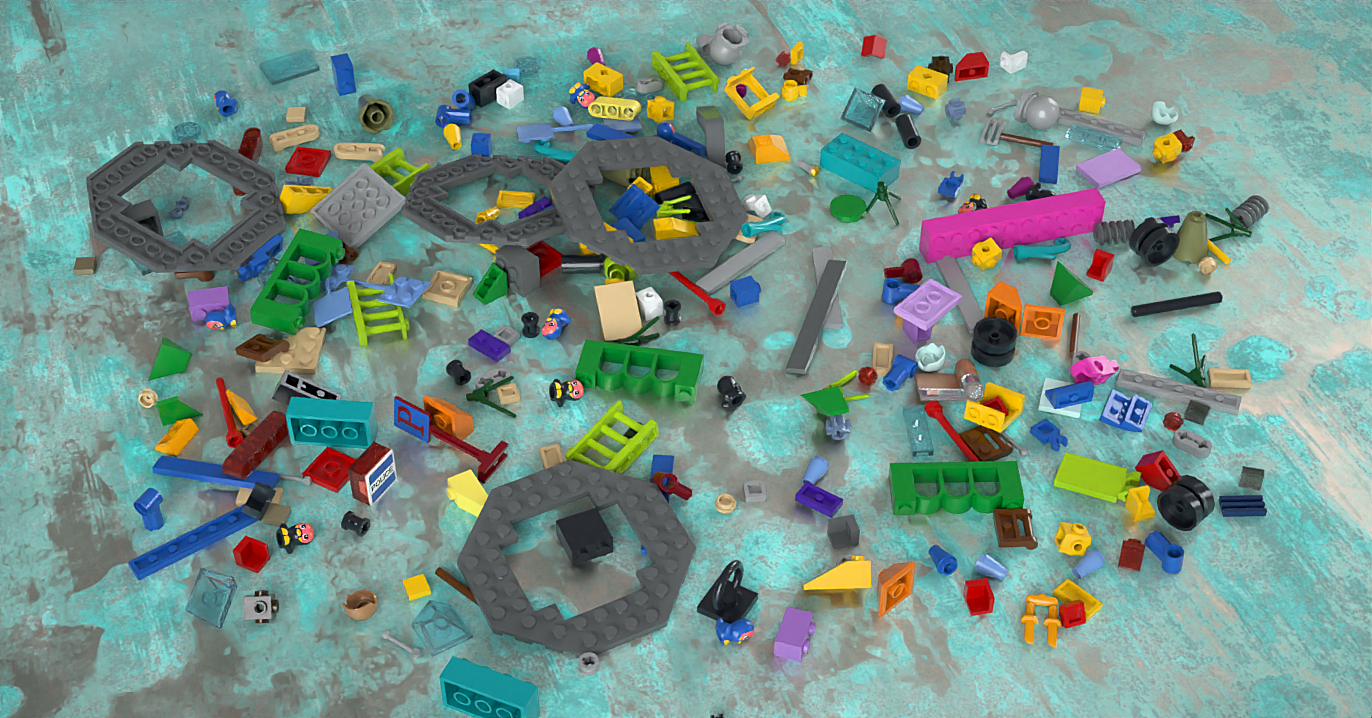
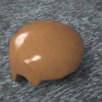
M364 589L356 591L352 595H347L346 603H342V606L351 619L357 621L367 620L377 610L378 597L372 591Z

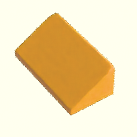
M229 389L226 390L230 405L242 425L245 426L258 420L245 399Z
M191 418L177 420L157 443L155 449L172 456H178L199 431V428Z

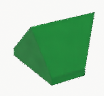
M1057 261L1050 296L1060 306L1093 294V291L1080 278Z
M495 263L491 264L473 292V295L484 305L508 294L507 274Z
M162 337L148 381L186 372L192 353L166 337Z
M838 386L800 395L816 408L817 413L831 417L849 412V407Z
M177 396L155 403L163 426L176 423L177 420L203 415L179 401Z

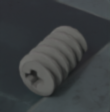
M1253 195L1233 210L1232 213L1242 225L1250 228L1269 212V204L1263 197Z
M1118 220L1116 223L1114 221L1109 223L1106 221L1102 223L1095 222L1093 237L1095 242L1099 240L1100 245H1104L1105 240L1110 245L1112 239H1114L1115 244L1119 243V239L1125 244L1127 238L1130 241L1135 225L1133 220H1124L1123 222Z

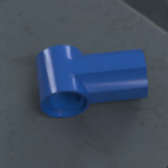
M441 105L437 109L435 123L441 128L448 124L470 125L471 110L452 109L448 105Z
M887 278L884 281L882 300L890 304L896 303L898 300H904L917 290L920 285L903 284L896 278Z
M900 354L897 355L892 368L883 378V384L892 392L898 390L907 378L911 379L918 368V362Z
M148 488L133 503L135 510L142 515L145 529L149 531L159 530L164 525L159 506L163 502V497L154 488Z
M1157 530L1151 532L1145 539L1144 544L1160 559L1162 569L1170 574L1180 572L1184 558L1183 548L1172 544L1161 532Z

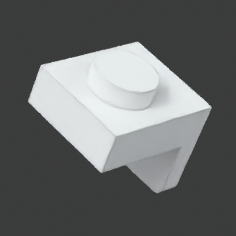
M1023 50L1009 55L1003 51L1001 52L1000 66L1010 74L1026 68L1028 53Z
M765 194L748 195L742 202L745 211H755L757 216L762 219L772 211Z

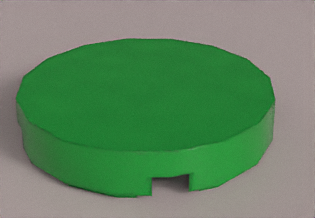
M845 194L837 196L831 201L830 213L841 222H857L862 216L866 215L867 205L858 196Z

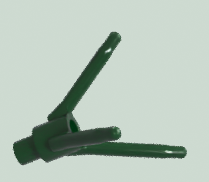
M880 181L877 183V192L866 211H870L877 199L885 201L896 225H899L897 216L890 203L889 195L899 200L902 197L888 190L885 183Z
M1225 208V211L1234 221V224L1208 213L1205 214L1206 217L1231 228V233L1210 238L1211 242L1229 237H1237L1238 235L1250 237L1252 234V230L1242 225L1229 208Z
M658 316L655 317L635 334L626 337V339L619 340V344L641 346V341L659 337V333L643 337L639 336L660 318Z
M1193 333L1191 337L1195 369L1188 373L1173 364H1170L1169 367L1193 380L1197 386L1206 388L1204 370L1207 356L1203 355L1200 366L1196 335Z
M514 376L505 378L493 385L491 384L494 380L491 379L480 389L466 394L468 402H480L516 418V414L488 401L490 391L513 380Z

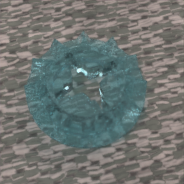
M529 56L521 57L513 64L514 69L519 68L520 74L525 76L538 73V70L541 69L540 61Z
M185 122L175 126L172 130V135L178 142L192 141L193 139H198V136L201 135V128L196 123Z

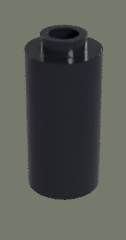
M876 85L871 91L873 99L886 117L893 118L897 116L901 110L899 103L886 85Z
M909 114L898 116L895 124L904 146L908 149L917 148L921 144V137L912 117Z
M687 181L655 193V201L659 205L663 204V201L684 197L685 193L696 194L697 192L693 184ZM682 201V202L675 203V204H672V205H670V206L678 205V204H680V203H683V201Z
M598 254L562 255V274L600 273V269H604V258H600Z

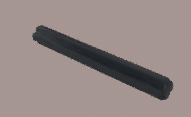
M1217 291L1132 306L1130 312L1133 317H1140L1222 302L1223 296L1221 292Z

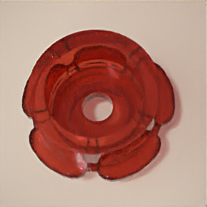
M783 51L778 55L775 61L779 66H786L790 62V53L787 54Z
M868 366L862 367L859 370V381L867 386L875 383L878 378L875 370Z
M1176 412L1167 413L1163 420L1164 427L1171 431L1178 430L1184 423L1181 415Z

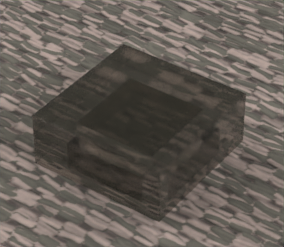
M1191 400L1183 419L1204 425L1211 407Z
M1243 466L1238 487L1260 490L1264 478V470Z

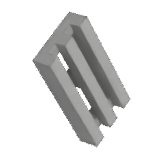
M988 117L980 143L997 146L1005 126V121L1002 120L1001 123L998 122V119L991 121V118ZM992 126L988 139H985L989 127ZM999 127L995 140L992 141L995 129Z

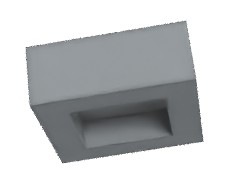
M507 325L502 326L492 335L510 347L521 338L519 331Z
M764 480L743 482L745 503L767 501Z

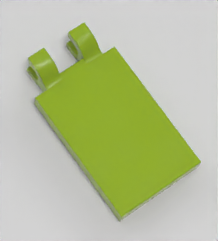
M1065 452L1053 486L1116 503L1117 499L1126 502L1129 489L1139 486L1141 472L1131 471L1127 473V468Z

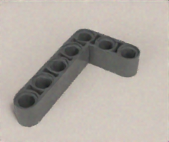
M715 106L696 107L697 122L705 133L706 159L726 169L723 117Z

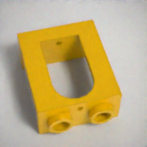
M754 66L748 70L744 69L736 77H730L724 89L749 120L773 108L780 98L776 92L769 95L753 77ZM739 84L748 86L760 101L749 107L737 93L736 86Z
M988 382L985 385L984 395L977 402L967 400L964 419L1001 433L1023 413L1026 395ZM999 396L1008 409L1009 415L1005 416V413L981 404Z

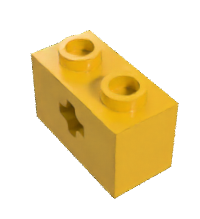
M598 62L583 71L584 84H588L590 89L606 97H613L623 89V74Z
M917 65L908 74L907 89L938 100L947 90L948 75Z

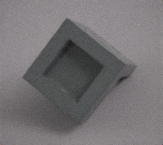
M854 515L828 520L827 534L833 549L859 545L860 529Z

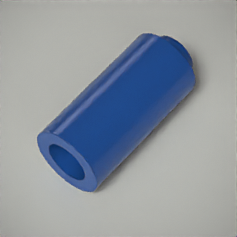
M465 90L454 92L452 96L454 105L460 109H470L471 111L475 108L476 101L473 96Z

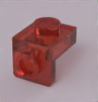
M1182 129L1173 132L1182 144L1181 153L1190 151L1195 137H1187Z
M1129 538L1128 541L1123 540L1118 567L1140 572L1145 545L1141 544V541Z

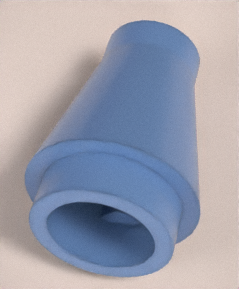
M902 95L898 102L901 107L900 111L921 115L924 105L908 95Z
M559 106L553 111V119L561 126L575 125L567 108Z
M815 456L810 459L804 477L801 480L802 483L808 482L814 485L828 472V461L821 456Z
M1097 549L1087 550L1076 566L1072 568V572L1078 579H1081L1102 568L1105 558Z
M981 553L974 567L978 574L1002 581L1009 570L989 554L984 555L983 553Z

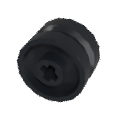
M1150 218L1134 230L1130 237L1129 245L1130 249L1140 256L1146 264L1158 266L1171 258L1177 250L1180 240L1179 236L1161 219Z
M990 317L977 322L973 330L971 355L974 360L988 367H1001L1010 363L1015 354L1017 329L1012 323L1002 318Z
M1189 475L1180 476L1160 493L1157 499L1158 510L1169 525L1181 531H1191L1213 512L1215 507L1214 497L1210 489L1201 480Z

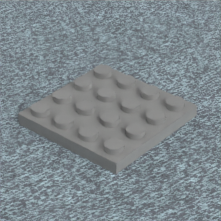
M363 163L310 210V213L330 232L337 230L338 238L348 247H353L356 250L401 210L402 206L405 205L406 198L367 164Z

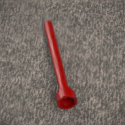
M679 271L668 272L707 303L710 312L714 315L719 316L725 311L726 304L722 300L710 297Z
M219 377L216 379V385L228 428L226 435L227 445L231 448H238L244 443L243 435L236 429L230 402L226 395L225 383L223 378Z
M937 400L928 402L924 407V411L928 416L937 419L969 462H980L942 414L943 407Z

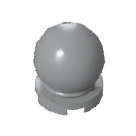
M728 22L721 23L709 47L713 60L720 65L736 63L741 57L742 50L749 42L746 30L738 24L733 26L729 25Z
M1027 89L1021 95L1019 100L1022 102L1019 109L1015 108L1014 112L1015 120L1021 123L1028 122L1030 126L1039 130L1049 129L1057 123L1060 109L1055 100L1049 96H1039V92Z

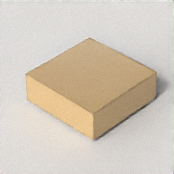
M288 107L286 116L288 123L305 122L306 107Z
M516 383L496 388L501 406L521 401Z

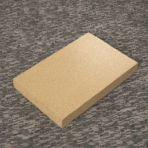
M633 280L594 287L604 342H618L635 334L642 328Z

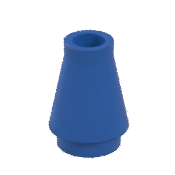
M933 545L929 549L928 553L939 573L950 575L955 572L957 560L954 556L943 550L939 545Z

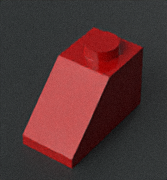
M984 53L966 54L956 65L955 82L988 77L989 62Z
M1163 450L1143 455L1135 466L1136 471L1141 472V478L1146 485L1162 492L1181 476Z

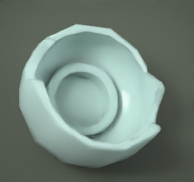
M1156 101L1152 106L1151 117L1160 125H1171L1177 121L1178 112L1174 110L1173 106L1167 108L1164 101Z
M933 342L927 346H922L915 354V361L918 362V367L926 372L939 370L943 367L946 360L944 346H936Z

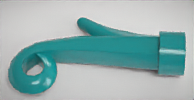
M538 140L534 144V149L538 153L557 161L569 162L578 153L577 151L570 152L549 148L550 143L548 141Z
M771 212L768 214V220L744 223L741 231L746 238L756 236L758 233L765 231L782 230L780 225L785 222L786 218L780 212Z
M1059 237L1054 240V245H1014L1013 255L1015 260H1025L1029 257L1055 260L1056 256L1054 254L1066 252L1070 249L1071 244L1068 239Z

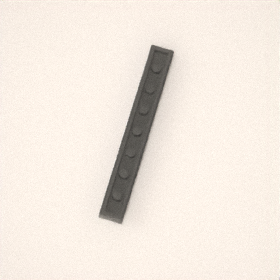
M828 260L787 363V373H807L847 269V261Z

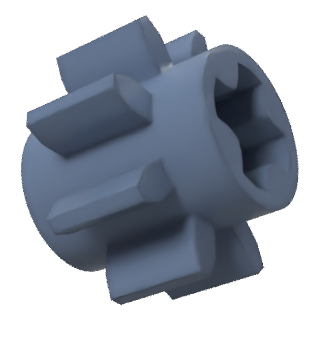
M959 98L949 100V104L945 105L946 116L952 117V121L963 118L962 115L966 114L965 103L963 101L959 102Z
M844 415L831 416L829 420H826L827 435L832 434L833 439L842 440L851 433L850 419L845 420Z

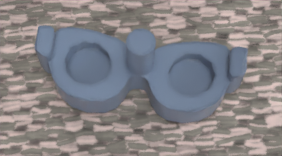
M312 175L302 180L300 176H296L297 181H285V185L311 186L313 182Z
M182 196L180 201H176L177 208L170 212L171 217H181L183 215L182 211H186L189 208L186 197Z

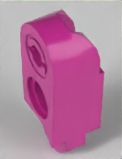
M1106 356L1083 359L1074 364L1069 371L1077 384L1091 381L1094 385L1106 383V380L1119 370V365L1116 360L1108 361Z

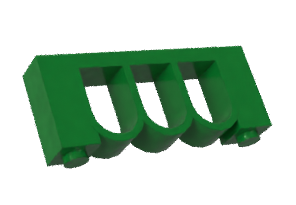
M299 228L250 309L252 323L296 335L298 330L304 326V317L309 313V300L316 298L321 292L320 281L327 279L332 273V265L336 266L339 260L344 257L345 249L343 248L342 240ZM300 257H305L322 262L323 264L310 266L299 263L298 260ZM290 275L311 281L312 283L298 285L286 280ZM277 295H282L300 300L301 302L289 305L274 300Z
M585 340L575 371V378L582 383L584 388L596 389V386L603 390L614 391L624 387L626 391L632 394H644L651 390L653 394L661 398L675 396V400L695 402L703 373L704 354ZM604 362L623 364L621 370L616 373H604L601 371ZM631 365L651 368L649 373L642 377L629 375ZM659 369L679 371L678 375L669 381L656 378Z
M1017 461L890 463L888 479L893 515H915V511L920 514L929 515L938 512L941 508L952 514L965 513L971 507L980 513L986 514L993 513V509H1023L1024 494ZM965 482L967 494L964 496H953L946 491L944 483ZM974 482H995L997 494L992 496L980 494L976 490ZM914 483H936L937 495L932 497L920 495L916 492Z

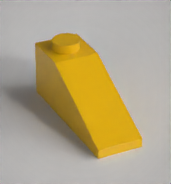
M667 166L648 167L650 185L653 186V195L679 185V178H672Z
M284 185L279 199L286 214H303L317 205L332 189L330 187Z
M673 217L653 219L654 240L698 236L695 229L696 224Z
M851 556V560L844 561L802 584V589L871 588L870 560H864V556Z

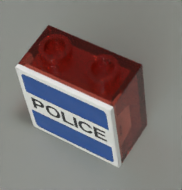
M373 442L348 468L354 499L372 507L397 480L393 450Z

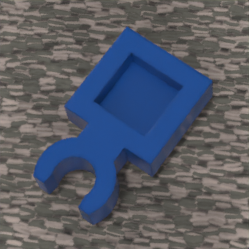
M952 171L950 178L945 177L938 187V193L955 198L962 188L964 174H961L960 177H955V171Z
M264 253L249 261L248 266L238 269V272L241 274L238 278L245 282L251 276L255 278L265 274L270 270V258Z
M1048 419L1040 421L1030 429V433L1044 445L1049 442L1054 451H1059L1060 444L1064 447L1067 446L1068 439L1060 435V429Z

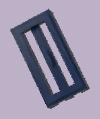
M1262 495L1220 496L1218 500L1223 517L1266 516L1267 514Z

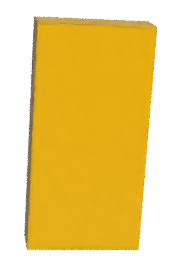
M500 190L496 202L497 207L525 209L535 202L536 194L534 192Z
M1068 578L1053 590V596L1063 603L1079 599L1083 601L1086 620H1089L1102 609V602Z

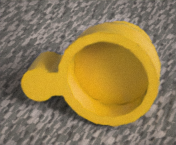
M787 80L781 88L780 96L787 101L796 100L799 96L807 95V86H797L796 81Z

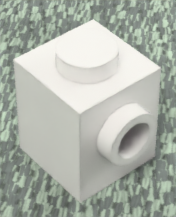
M511 79L496 89L497 103L508 109L513 108L524 100L523 86Z
M652 287L635 293L639 314L645 321L663 315V300Z

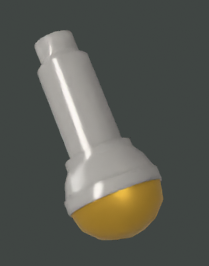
M803 160L797 161V165L806 170L810 176L816 177L820 174L818 165H810Z

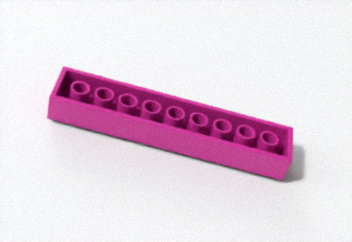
M1093 188L923 220L919 251L926 263L929 264L948 255L954 258L972 255L974 245L978 242H984L989 238H992L1000 249L1014 247V245H1027L1059 237L1093 232L1094 223H1102L1106 201L1098 189Z

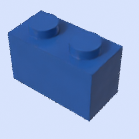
M348 54L331 56L334 85L339 96L356 93L353 65Z

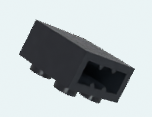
M597 508L556 520L557 537L572 566L613 553V537Z

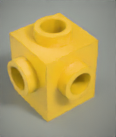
M656 96L655 99L648 100L647 117L654 119V122L658 123L673 120L674 102L666 100L663 96Z
M1171 132L1155 140L1152 153L1162 164L1167 161L1171 162L1181 154L1182 144Z
M992 238L984 242H978L972 248L971 261L976 267L979 266L982 271L987 268H993L1001 260L1002 250Z
M1061 522L1054 537V542L1059 552L1071 556H1083L1086 549L1091 545V536L1086 526L1080 523Z

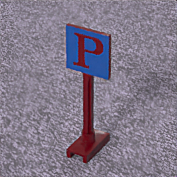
M398 396L394 398V426L426 443L430 442L432 434L434 437L476 458L481 463L478 467L477 479L483 484L488 481L508 457V454L504 453L509 445L508 443L501 440L491 453L485 450L481 451L453 435L432 426L431 413Z

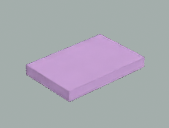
M1117 148L1077 164L1076 170L1095 187L1100 189L1141 172V166Z
M930 278L894 307V313L926 331L962 301V295Z

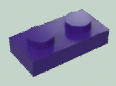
M546 196L542 197L519 212V219L542 212L543 209L553 205L552 200Z
M482 329L468 339L470 347L496 362H499L511 352V347Z
M808 482L795 495V501L830 518H833L843 505L842 498Z

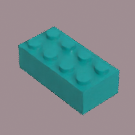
M839 134L821 149L820 167L874 193L877 192L878 182L883 181L885 186L888 187L899 178L901 160L847 134Z
M291 397L285 414L291 444L373 449L378 433L374 402Z
M452 656L439 676L443 706L476 718H539L540 716L538 686L531 682L521 681L509 674H502L487 666H480L467 659Z

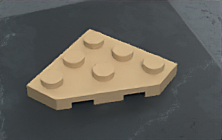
M306 327L298 331L296 335L283 339L289 342V350L287 352H279L267 362L256 361V372L284 373L287 370L294 374L316 375L327 335L326 328Z

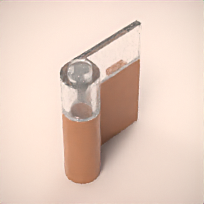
M966 358L956 363L954 374L914 373V379L921 400L977 401L984 393V388L974 363Z

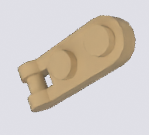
M314 124L300 126L269 136V141L275 152H281L286 147L314 141L319 137V128Z
M343 142L334 146V155L341 160H372L376 162L383 158L385 147L382 144Z

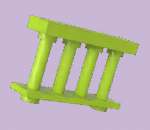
M689 42L686 43V52L668 57L662 56L658 50L652 52L653 68L680 102L687 101L688 91L708 85L714 93L718 92V76L713 73ZM686 58L689 60V62L674 66L669 65V63L683 60ZM693 67L696 69V71L682 75L676 74V72ZM697 77L704 79L689 84L683 82Z
M400 147L369 166L383 179L390 176L398 182L391 186L403 196L410 193V186L415 181L416 173L430 169L428 163L416 168L406 162L404 150ZM402 167L411 173L404 177L395 171Z
M389 274L390 284L384 286H389L395 282L393 274ZM354 280L346 282L360 347L368 346L367 338L371 337L370 335L401 330L403 339H407L406 330H410L408 318L404 319L401 306L395 305L396 309L377 313H362L364 309L392 305L380 302L378 299L365 302L358 300L361 297L381 294L385 291L373 288H356ZM393 317H398L399 322L379 326H365L367 322Z
M618 400L609 407L607 413L573 447L569 448L565 455L566 461L572 460L623 474L660 435L658 423L650 419L646 424L641 425L624 414L623 403ZM617 421H620L638 433L633 438L628 439L613 430L612 427ZM604 435H607L624 445L620 452L615 453L598 441ZM592 448L611 461L606 466L601 467L585 457V455Z

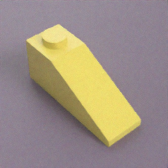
M470 469L447 478L448 488H446L449 499L454 500L461 509L478 517L488 498V494Z

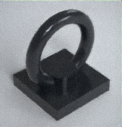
M733 560L724 568L721 575L698 604V613L716 621L721 618L724 622L730 624L747 616L758 600V593L740 586L744 573L741 561ZM734 572L733 581L731 582V581H729L728 579L730 578L731 574Z

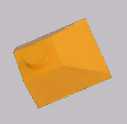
M780 135L753 136L748 140V146L755 164L785 161L791 158L783 137Z

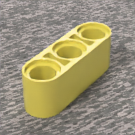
M601 96L590 103L588 110L594 117L629 121L641 112V105L636 100Z

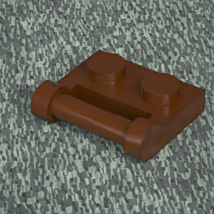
M257 334L235 349L239 356L267 362L279 352H287L290 344L286 340L278 341L267 338L264 334Z
M982 425L959 434L980 462L996 461L1010 455L1013 451L1012 445L1008 442L1006 443L995 430ZM984 434H988L999 448L996 449Z
M993 509V520L999 548L1026 547L1028 550H1033L1038 547L1037 538L1034 537L1030 509ZM1017 519L1023 522L1025 536H1020Z

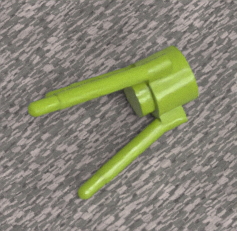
M688 195L670 201H663V204H659L660 208L657 210L658 219L673 217L674 214L690 213V209H674L670 205L691 199V196ZM680 219V220L687 221V222H691V223H694V224L698 223V222L691 221V220Z
M854 369L823 389L838 386L843 395L841 386L857 376V369ZM863 394L844 397L845 401L859 400L869 398L870 395Z

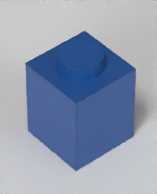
M473 133L471 140L472 155L482 154V157L491 158V134Z
M752 276L730 281V297L738 308L759 302L761 287Z

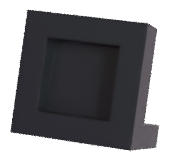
M257 482L241 512L261 521L276 491Z

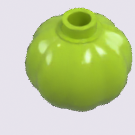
M609 256L605 259L604 274L608 279L625 278L626 282L634 281L637 278L638 273L634 272V268L627 265L623 267L611 261Z

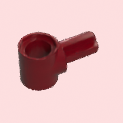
M914 258L906 259L901 264V267L884 269L885 278L902 277L903 280L911 284L918 283L923 277L919 263Z
M658 471L653 475L652 483H655L664 493L668 495L675 494L684 500H688L692 496V489L681 484L679 478L674 474ZM666 477L667 483L663 486L662 481Z

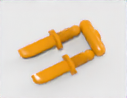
M1045 594L1027 595L1025 615L1021 616V622L1025 624V641L1028 644H1033L1034 625L1038 623V618L1034 616V605L1049 607L1048 618L1044 619V625L1048 627L1047 642L1050 646L1056 647L1057 628L1061 626V621L1057 619L1056 606L1058 605V600Z

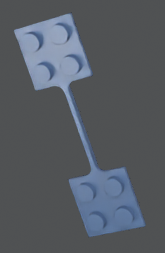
M638 115L629 121L603 118L604 123H598L621 132L635 133L638 130H642ZM551 123L516 126L518 140L529 143L533 140L548 141L554 138L553 133L590 129L595 124L552 128Z
M337 230L326 234V236L339 239ZM305 258L307 265L318 266L323 264L322 262ZM329 277L325 279L327 295L312 302L317 328L353 312L348 287L331 292Z
M338 263L336 266L332 265L333 270L329 276L332 292L341 283L354 280L355 285L385 291L378 298V301L408 308L431 285V282L399 276L389 286L350 279L347 277L355 270V267ZM306 280L303 285H308L312 282ZM325 280L320 281L321 289L327 290Z

